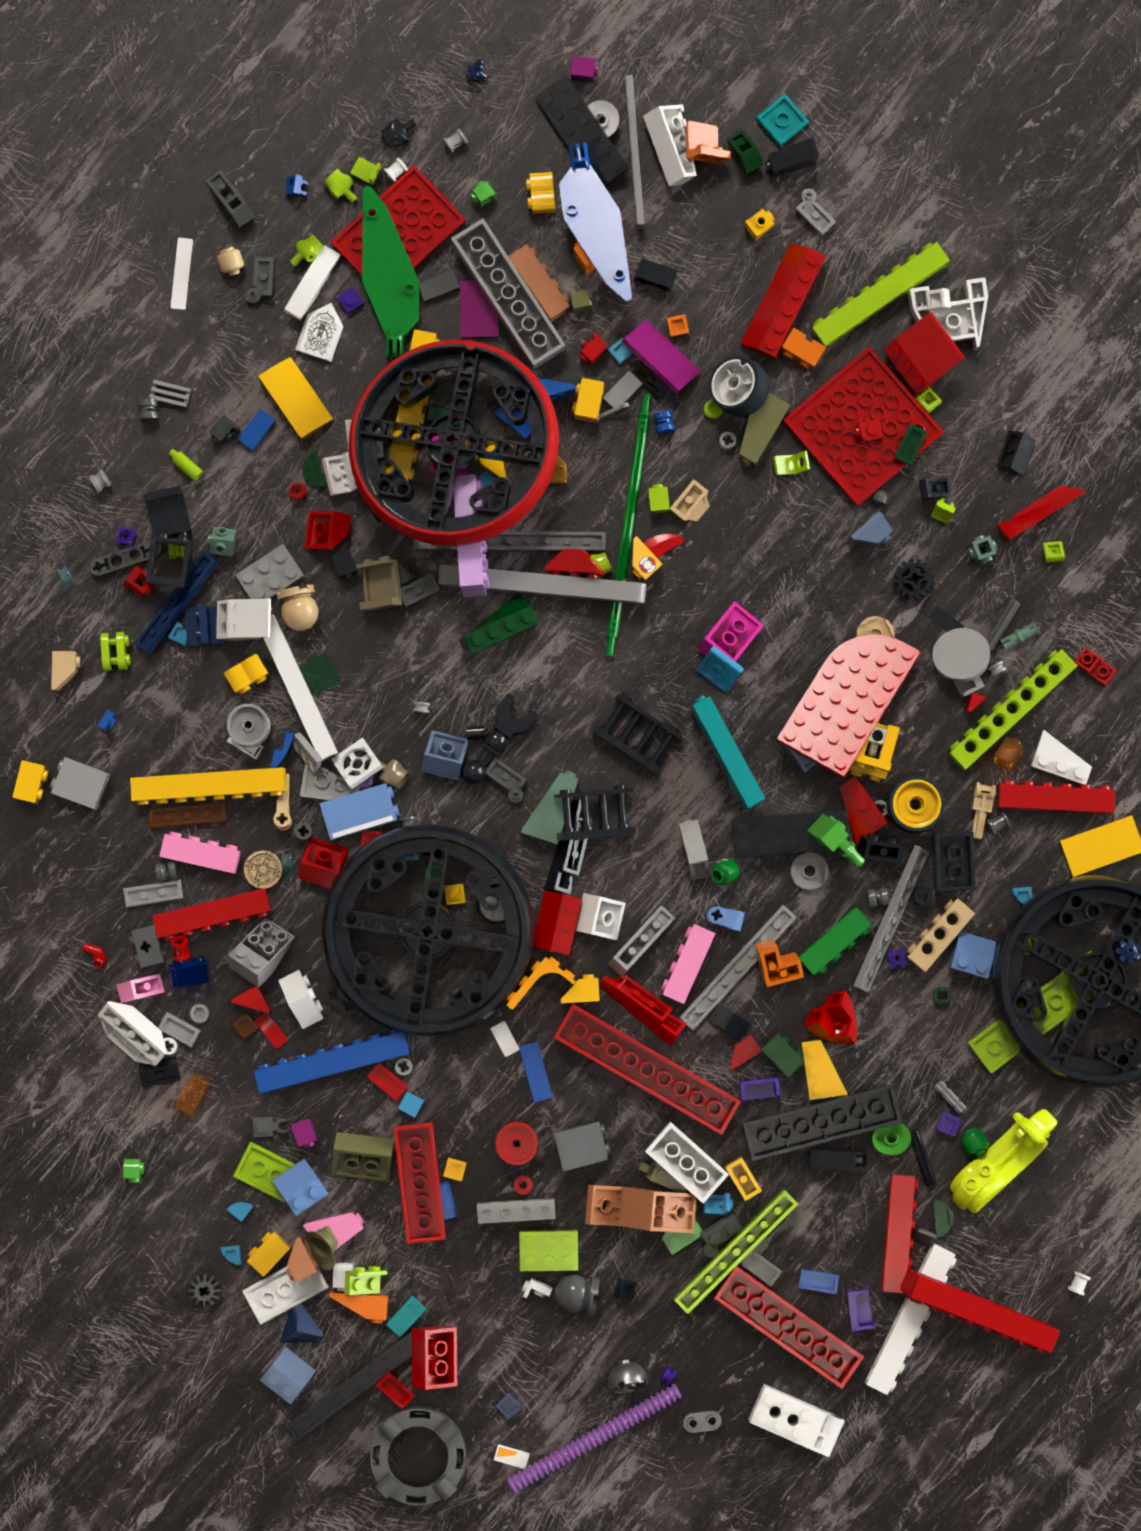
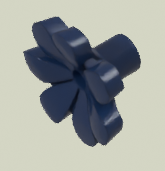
M482 59L477 60L474 66H469L468 70L470 72L466 75L467 80L471 81L473 78H479L483 81L486 78L487 74L482 71L484 68V61Z
M1128 939L1127 943L1121 940L1119 942L1121 948L1115 949V954L1121 955L1118 960L1120 962L1127 960L1129 965L1133 963V958L1138 960L1140 954L1137 951L1140 950V945H1133L1134 941L1132 939Z

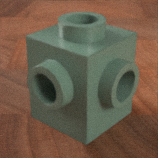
M214 527L212 534L208 535L207 545L210 546V553L233 556L236 547L237 530Z
M984 535L973 538V542L969 545L970 548L968 549L971 559H975L976 563L980 561L982 564L993 560L992 557L997 554V545L990 536L984 537ZM980 547H981V548H984V550H985V553H984V554H981V553H980V551H979V548H980Z

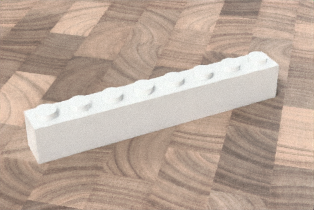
M933 1243L918 1272L946 1283L948 1278L946 1273L948 1269L954 1267L956 1262L954 1257L956 1254ZM905 1298L865 1380L866 1385L888 1395L889 1391L892 1392L897 1383L895 1378L897 1374L902 1373L905 1367L903 1362L906 1356L909 1357L913 1351L914 1346H912L914 1339L919 1338L922 1332L920 1327L923 1321L926 1322L931 1313L928 1306L924 1305L923 1302L920 1305Z

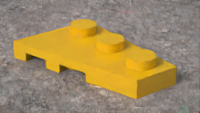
M821 1040L801 1042L809 1100L848 1095Z

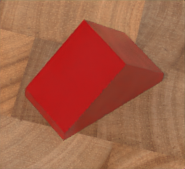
M255 986L232 999V1003L266 1013L271 1012V1008L260 987Z

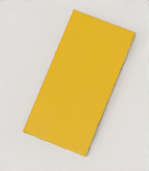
M1132 815L1059 841L1072 877L1141 853V838Z

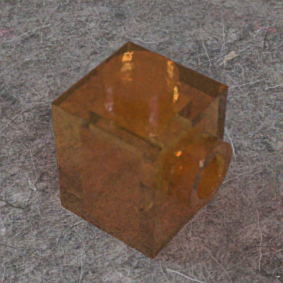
M1006 737L994 755V763L1011 771L1022 755L1023 745L1016 739Z

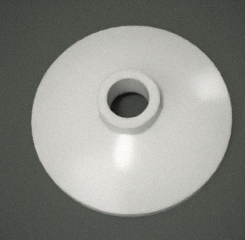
M604 100L594 101L589 104V109L607 136L610 137L619 125L617 109L613 104ZM601 117H605L603 124L600 123Z

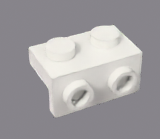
M349 452L322 459L330 496L352 493L358 489L351 470Z

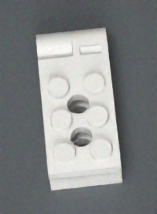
M763 1384L748 1419L750 1423L827 1457H830L845 1421L830 1412L766 1384ZM772 1407H779L778 1414L771 1415L769 1413ZM790 1415H797V1420L794 1423L787 1421Z

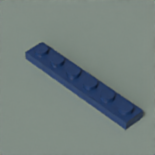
M203 551L188 571L186 588H175L136 640L135 644L148 654H151L219 562Z

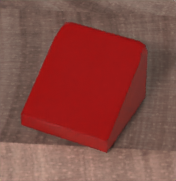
M976 693L970 694L965 712L970 713L986 696Z

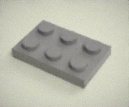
M282 544L235 576L251 599H270L277 595L276 592H281V590L286 589L303 578L304 574L284 544Z

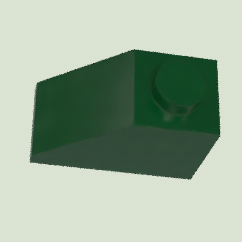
M744 130L727 138L736 159L746 173L753 172L763 166L758 147Z

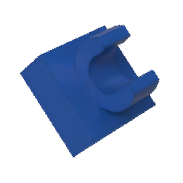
M295 174L287 178L286 196L294 197L307 194V192L301 190V185H308L307 181L302 180L303 176Z

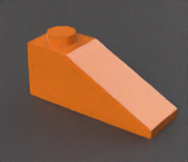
M330 1291L329 1297L362 1317L371 1319V1323H382L383 1320L387 1319L389 1295H345V1292Z

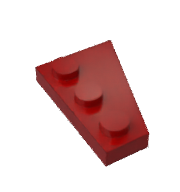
M853 776L839 786L845 808L848 810V818L856 845L859 844L861 835L875 833L889 823L857 776Z

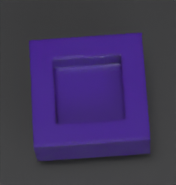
M354 287L337 297L347 314L364 305Z
M942 1111L936 1130L955 1137L961 1118Z

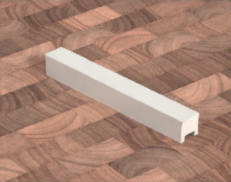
M273 614L270 618V637L264 638L265 643L315 751L320 755L322 761L332 756H337L339 753L279 623Z

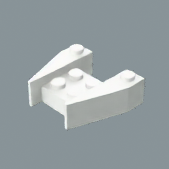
M985 277L966 280L963 283L966 300L950 302L951 308L928 310L926 291H930L929 286L909 289L907 292L909 307L915 322L919 321L929 312H932L954 342L972 339L973 350H977L980 347L988 300Z

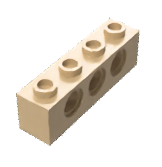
M958 898L954 901L952 899L948 901L944 906L945 912L942 915L938 914L931 922L933 926L929 930L926 928L920 934L921 940L917 945L913 943L906 951L909 953L906 958L923 972L930 968L975 915ZM949 914H953L956 917V922L953 925L947 922ZM938 928L944 932V936L940 940L934 936V932ZM925 943L931 945L932 949L929 954H925L922 951V946Z

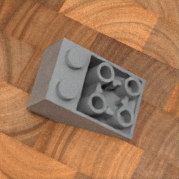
M265 917L228 955L229 968L259 988L272 975L294 941L295 936Z

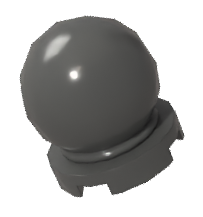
M567 1275L560 1279L554 1290L557 1305L569 1313H579L585 1309L586 1311L588 1310L587 1315L595 1316L597 1298H594V1295H598L600 1278L592 1277V1282H588L582 1276Z

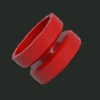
M520 1121L510 1122L504 1125L497 1134L495 1142L496 1151L506 1163L513 1165L525 1164L536 1154L538 1147L537 1134L527 1123ZM514 1140L520 1141L519 1147L513 1145Z

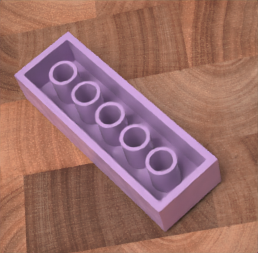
M476 474L461 475L456 478L454 488L455 517L475 514L470 506L469 499L482 488L481 481H477ZM482 500L475 503V507L483 505ZM486 541L458 545L459 580L463 597L487 596L486 589H490L487 572H485L488 571V560L486 559V554H484L487 552Z

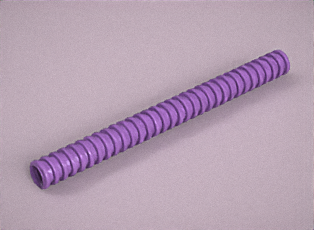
M671 1384L670 1388L667 1386L666 1390H661V1393H655L654 1397L651 1395L650 1399L646 1398L645 1402H640V1405H634L633 1409L630 1407L629 1411L625 1410L624 1414H618L619 1417H613L612 1421L609 1419L608 1423L604 1422L603 1426H597L596 1430L588 1431L587 1435H581L582 1438H576L575 1442L572 1440L571 1444L567 1443L566 1447H560L561 1450H555L554 1454L551 1452L550 1456H544L545 1459H539V1462H534L533 1466L530 1464L529 1468H523V1471H518L517 1475L513 1474V1477H507L510 1488L513 1492L517 1493L518 1489L522 1490L524 1486L528 1487L529 1483L533 1484V1481H538L539 1477L543 1478L545 1474L549 1475L550 1471L554 1472L555 1468H560V1465L564 1466L566 1462L570 1463L571 1459L575 1460L576 1456L580 1457L582 1453L586 1454L587 1450L591 1451L592 1447H597V1444L601 1445L603 1441L607 1442L608 1438L612 1439L613 1435H618V1432H624L625 1428L628 1430L629 1426H634V1423H640L639 1420H645L646 1416L649 1418L650 1414H655V1411L659 1412L662 1407L665 1409L666 1405H671V1402H677L676 1399H682L676 1384Z

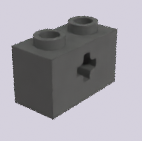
M154 925L132 930L130 941L132 947H136L137 954H134L137 965H140L141 968H146L166 962L160 938H157ZM145 942L151 944V947L148 948L149 952L142 949V946H145Z

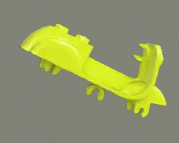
M1041 1109L1029 1119L1021 1113H1015L1013 1118L1016 1123L987 1150L986 1154L969 1163L956 1175L950 1184V1190L953 1192V1201L960 1209L965 1210L968 1208L972 1213H977L1048 1145L1046 1138L1050 1137V1132L1057 1125L1056 1119L1046 1109Z

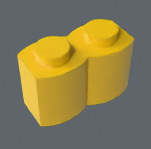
M552 172L529 173L530 179H526L527 191L531 190V197H528V209H532V214L554 213L555 200Z
M254 654L224 672V675L236 694L239 692L244 694L251 689L250 685L255 682L259 685L266 681V676L269 675V672L259 655Z

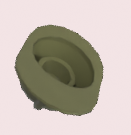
M325 1226L316 1232H308L307 1239L314 1260L325 1270L333 1269L335 1266L333 1253L337 1248L338 1241L333 1235L331 1228Z

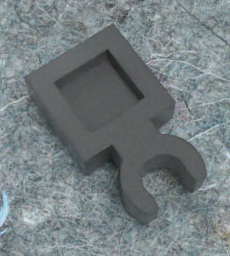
M273 1116L253 1118L254 1137L274 1136V1130L279 1133L287 1132V1129L279 1127L280 1122H286L287 1119L280 1118L273 1122Z

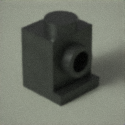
M223 415L209 431L212 435L210 439L218 446L220 444L223 445L225 441L228 443L234 436L233 432H239L240 428L226 415Z

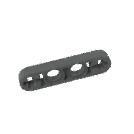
M151 541L97 558L90 563V571L95 576L101 577L147 562L150 552L146 553L148 557L144 558L141 548L144 547L145 551L150 550ZM159 543L156 558L162 554V546ZM134 550L139 551L141 555L137 561H133L130 558V553ZM116 556L122 558V564L119 567L112 565V559ZM108 559V564L111 567L110 570H108L107 566L101 568L102 572L100 573L94 570L97 567V563L105 565L107 564L105 560Z

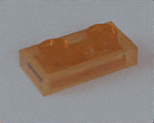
M193 1073L175 1108L192 1116L210 1081Z

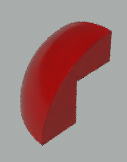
M845 990L826 997V1002L820 1008L814 1007L809 1013L804 1026L811 1033L833 1043L855 1044L857 1036L856 1015L852 1001Z

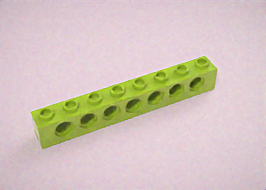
M1063 649L1058 652L1054 650L1047 657L1049 659L1048 662L1044 665L1040 663L1033 670L1035 674L1030 678L1026 676L1019 682L1021 687L1016 691L1012 689L1005 695L1007 700L1002 704L999 701L991 708L993 712L989 716L985 714L977 721L979 725L975 729L971 727L963 734L965 738L961 742L957 740L949 747L951 751L948 755L963 771L1077 667V664ZM1050 665L1057 667L1058 672L1056 675H1052L1049 672ZM1036 678L1043 680L1044 685L1042 688L1035 685ZM1022 691H1027L1030 694L1028 701L1021 698ZM1008 704L1015 705L1016 711L1014 714L1007 711ZM995 716L1000 717L1002 720L1000 727L993 724ZM981 729L986 730L988 733V738L985 740L979 737ZM967 742L974 745V751L971 753L965 750Z

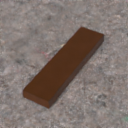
M225 802L148 809L150 829L227 821Z

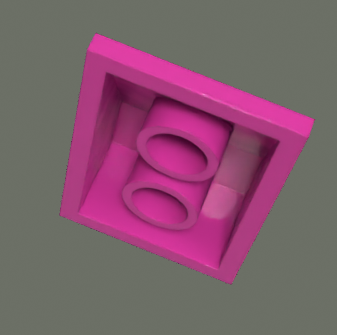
M734 601L697 646V649L706 656L710 649L715 646L736 662L764 625Z

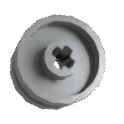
M242 704L230 712L227 719V730L230 737L236 743L244 747H256L268 739L271 732V722L268 715L260 707L254 704ZM247 722L252 723V727L249 729L245 726Z

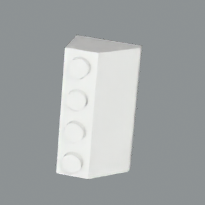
M671 1122L665 1126L645 1151L702 1203L710 1197L729 1175Z

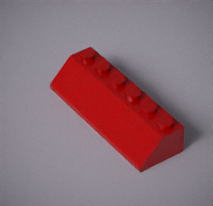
M790 244L740 344L741 346L775 361L826 258L825 255L808 247Z

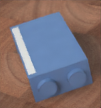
M384 783L319 803L330 840H337L343 836L392 821H398L397 816H400L397 805L393 806L391 798H394L392 787H387V784Z

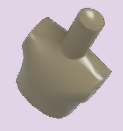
M392 759L387 765L379 760L383 766L380 769L382 773L379 780L400 789L407 780L409 772L395 759Z

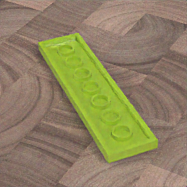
M1079 966L1077 973L1081 977L1084 976L1085 970ZM1063 972L1041 987L1047 1008V1016L1042 1021L1032 1022L1042 1035L1067 1017L1076 1000L1070 989V976ZM1100 977L1094 979L1096 985L1101 984V981H1099ZM1090 993L1085 995V1000L1088 1002L1093 998ZM1024 1001L1019 1003L1017 1007L1021 1009L1024 1006ZM1037 1007L1033 1009L1034 1017L1039 1018L1041 1015V1011ZM1000 1018L967 1042L990 1074L1020 1053L1004 1030Z

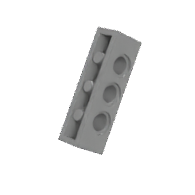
M555 1198L477 1202L478 1224L556 1219Z

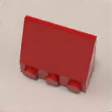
M929 312L883 348L916 395L928 389L965 358L932 312Z

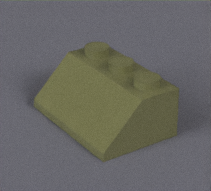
M337 1132L333 1149L332 1175L389 1182L394 1139Z

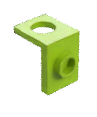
M359 157L350 173L373 186L382 168L380 163L374 165Z
M807 451L795 455L773 457L776 475L799 474L810 469ZM801 457H803L804 459L803 467H801L800 465Z

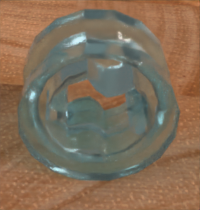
M66 565L63 566V569H57L65 584H68L69 580H74Z
M282 852L283 870L286 867L289 869L293 868L292 852H289V854Z

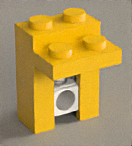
M878 723L873 732L879 731L882 734V739L875 741L871 733L849 769L851 775L857 777L866 775L869 776V780L879 783L881 780H885L892 763L890 762L900 728ZM868 742H870L871 745L869 746V747H870V749L868 750V751H869V752H868L869 754H867V755H869V756H871V757L865 756V751H866ZM880 745V746H881L880 753H879L878 759H876L874 756L877 755L876 752H878L877 749L879 748L878 746Z

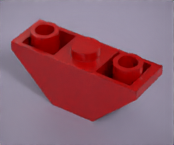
M563 549L544 567V571L550 573V575L562 576V574H567L572 577L586 575V578L594 579L605 575V572L593 557L583 549Z

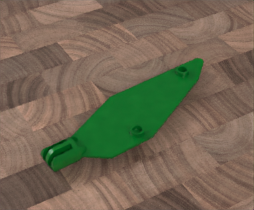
M365 186L363 188L362 282L386 336L385 360H390V342H393V360H395L398 356V342H400L401 356L405 353V336L419 321V280L386 205L370 186ZM375 211L376 214L374 216H370L369 212Z

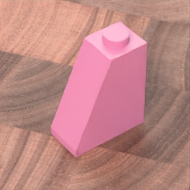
M352 1211L309 1221L303 1226L307 1232H316L325 1226H329L338 1241L337 1248H339L365 1227L363 1225L365 1221L359 1213L355 1214Z

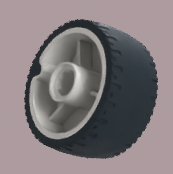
M732 356L722 360L711 373L708 388L713 402L723 411L735 416H746L755 413V411H758L763 406L768 397L770 385L766 372L756 362L742 356Z

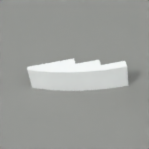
M324 245V248L317 255L284 309L286 313L299 320L303 318L330 276V272L340 259L341 254Z

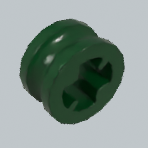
M938 987L933 992V999L938 1004H946L951 999V992L946 987ZM938 991H945L947 993V995H945L947 996V998L945 1000H938Z

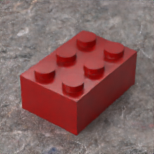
M440 1325L411 1328L412 1388L429 1390L457 1386V1327Z

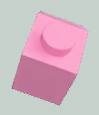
M160 974L117 984L121 1003L165 992Z

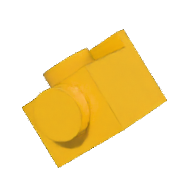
M762 209L749 220H746L744 227L756 241L774 227L773 221L775 218L770 211L765 212ZM763 219L765 223L760 225L758 220Z

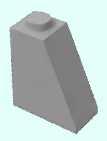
M686 820L680 823L679 827L691 881L710 877L709 862L698 820Z

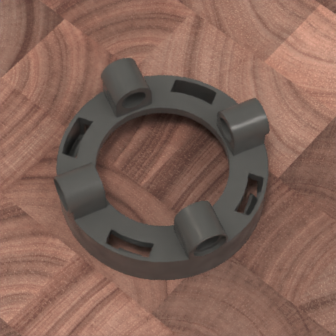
M424 1406L404 1408L388 1417L378 1427L371 1446L370 1463L373 1475L377 1481L376 1488L386 1499L391 1497L408 1505H427L441 1499L446 1501L457 1490L456 1485L462 1477L466 1463L465 1441L455 1422L441 1411ZM415 1411V1415H426V1411L430 1412V1419L425 1417L410 1418V1412ZM410 1427H426L435 1431L441 1440L445 1442L448 1450V1463L444 1473L437 1481L427 1486L413 1487L402 1483L395 1477L389 1466L388 1451L391 1442L400 1432ZM376 1445H381L379 1450L380 1465H376V1460L378 1459V1448H376ZM456 1448L462 1449V1451L459 1452V1463H461V1467H460V1468H456V1463H457V1449H456Z

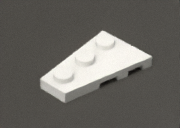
M1045 730L1042 731L1031 767L1086 785L1092 767Z

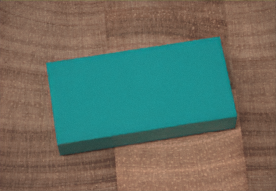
M412 1295L386 1325L396 1335L401 1337L427 1308Z

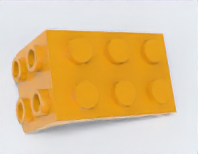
M552 956L549 959L545 957L541 963L537 961L531 968L533 973L529 978L525 975L518 984L521 988L517 993L513 991L507 997V1006L513 1010L537 979L544 974L558 973L572 984L576 982L573 979L575 975L567 969L565 971L561 970L558 967L560 963Z

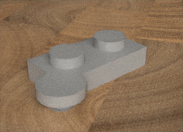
M810 188L805 189L801 195L803 202L795 210L823 236L836 221L815 202L816 192Z

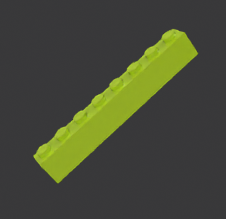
M938 242L933 245L929 243L921 249L923 252L918 255L914 253L906 259L907 263L902 266L898 264L890 270L891 274L888 276H880L875 280V285L864 287L859 291V296L848 298L844 302L845 305L843 307L832 309L828 313L829 316L824 320L822 317L813 323L811 332L817 341L827 348L906 294L909 289L916 287L948 265L950 259Z
M783 1189L674 1297V1301L689 1314L798 1203Z

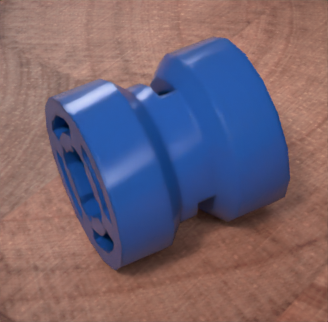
M672 411L654 413V419L657 421V433L675 431V425L672 423Z

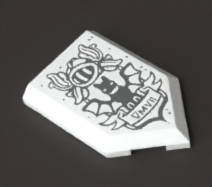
M332 303L307 314L295 351L332 362L343 330V325Z

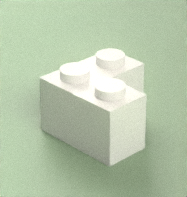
M300 970L278 980L287 1003L302 1029L324 1019L321 1014L323 1007L319 1000H314L316 995L313 989L309 988L311 983L306 975L302 976Z

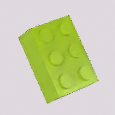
M578 1229L519 1231L520 1271L578 1270Z

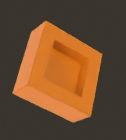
M685 314L666 319L670 338L689 334Z

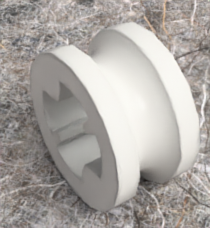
M167 1037L164 1038V1043L169 1040L171 1044H174V1048H171L172 1051L168 1052V1049H166V1055H171L177 1051L178 1044L174 1038Z

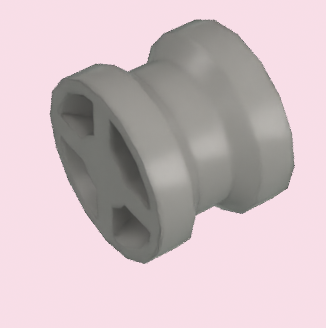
M102 469L96 475L89 476L98 493L104 487L112 485Z

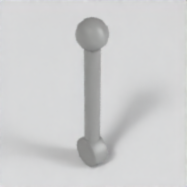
M628 402L599 414L598 421L604 416L628 407Z

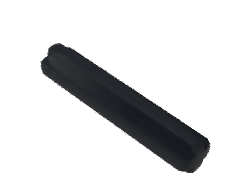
M918 1129L910 1131L911 1142L927 1186L936 1183V1179Z

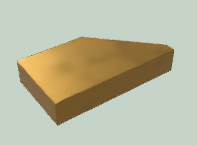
M557 456L556 466L549 483L567 484V463Z

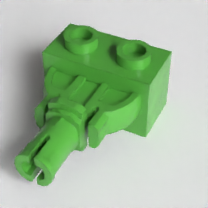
M822 814L807 831L821 845L832 852L838 848L840 856L843 858L847 857L856 867H860L865 860L855 850V844L852 841L848 842L846 840L849 836L845 831L846 826L833 816L827 817Z

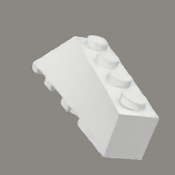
M683 105L658 106L643 116L669 186L682 185L697 176L694 160L687 159L686 119L682 118L681 113L684 111Z

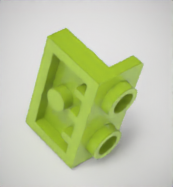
M369 1266V1270H365V1267H353L352 1271H345V1295L380 1293L381 1275H387V1271L380 1270V1266Z

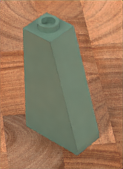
M565 771V773L558 775L522 828L521 834L558 845L557 833H562L564 814L562 798H554V795L560 794V790L571 789V793L575 792L579 778L575 777V773Z

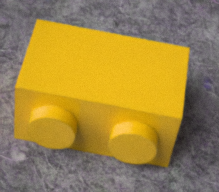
M582 378L581 384L577 383L575 394L578 395L577 402H573L572 413H575V419L598 423L605 389L604 382Z
M22 760L12 798L38 804V801H41L44 795V789H42L43 782L47 781L49 775L47 767Z
M741 1156L724 1166L745 1201L762 1191Z
M276 1231L272 1234L268 1232L261 1239L263 1244L259 1248L255 1246L247 1254L250 1257L247 1262L263 1277L292 1247Z

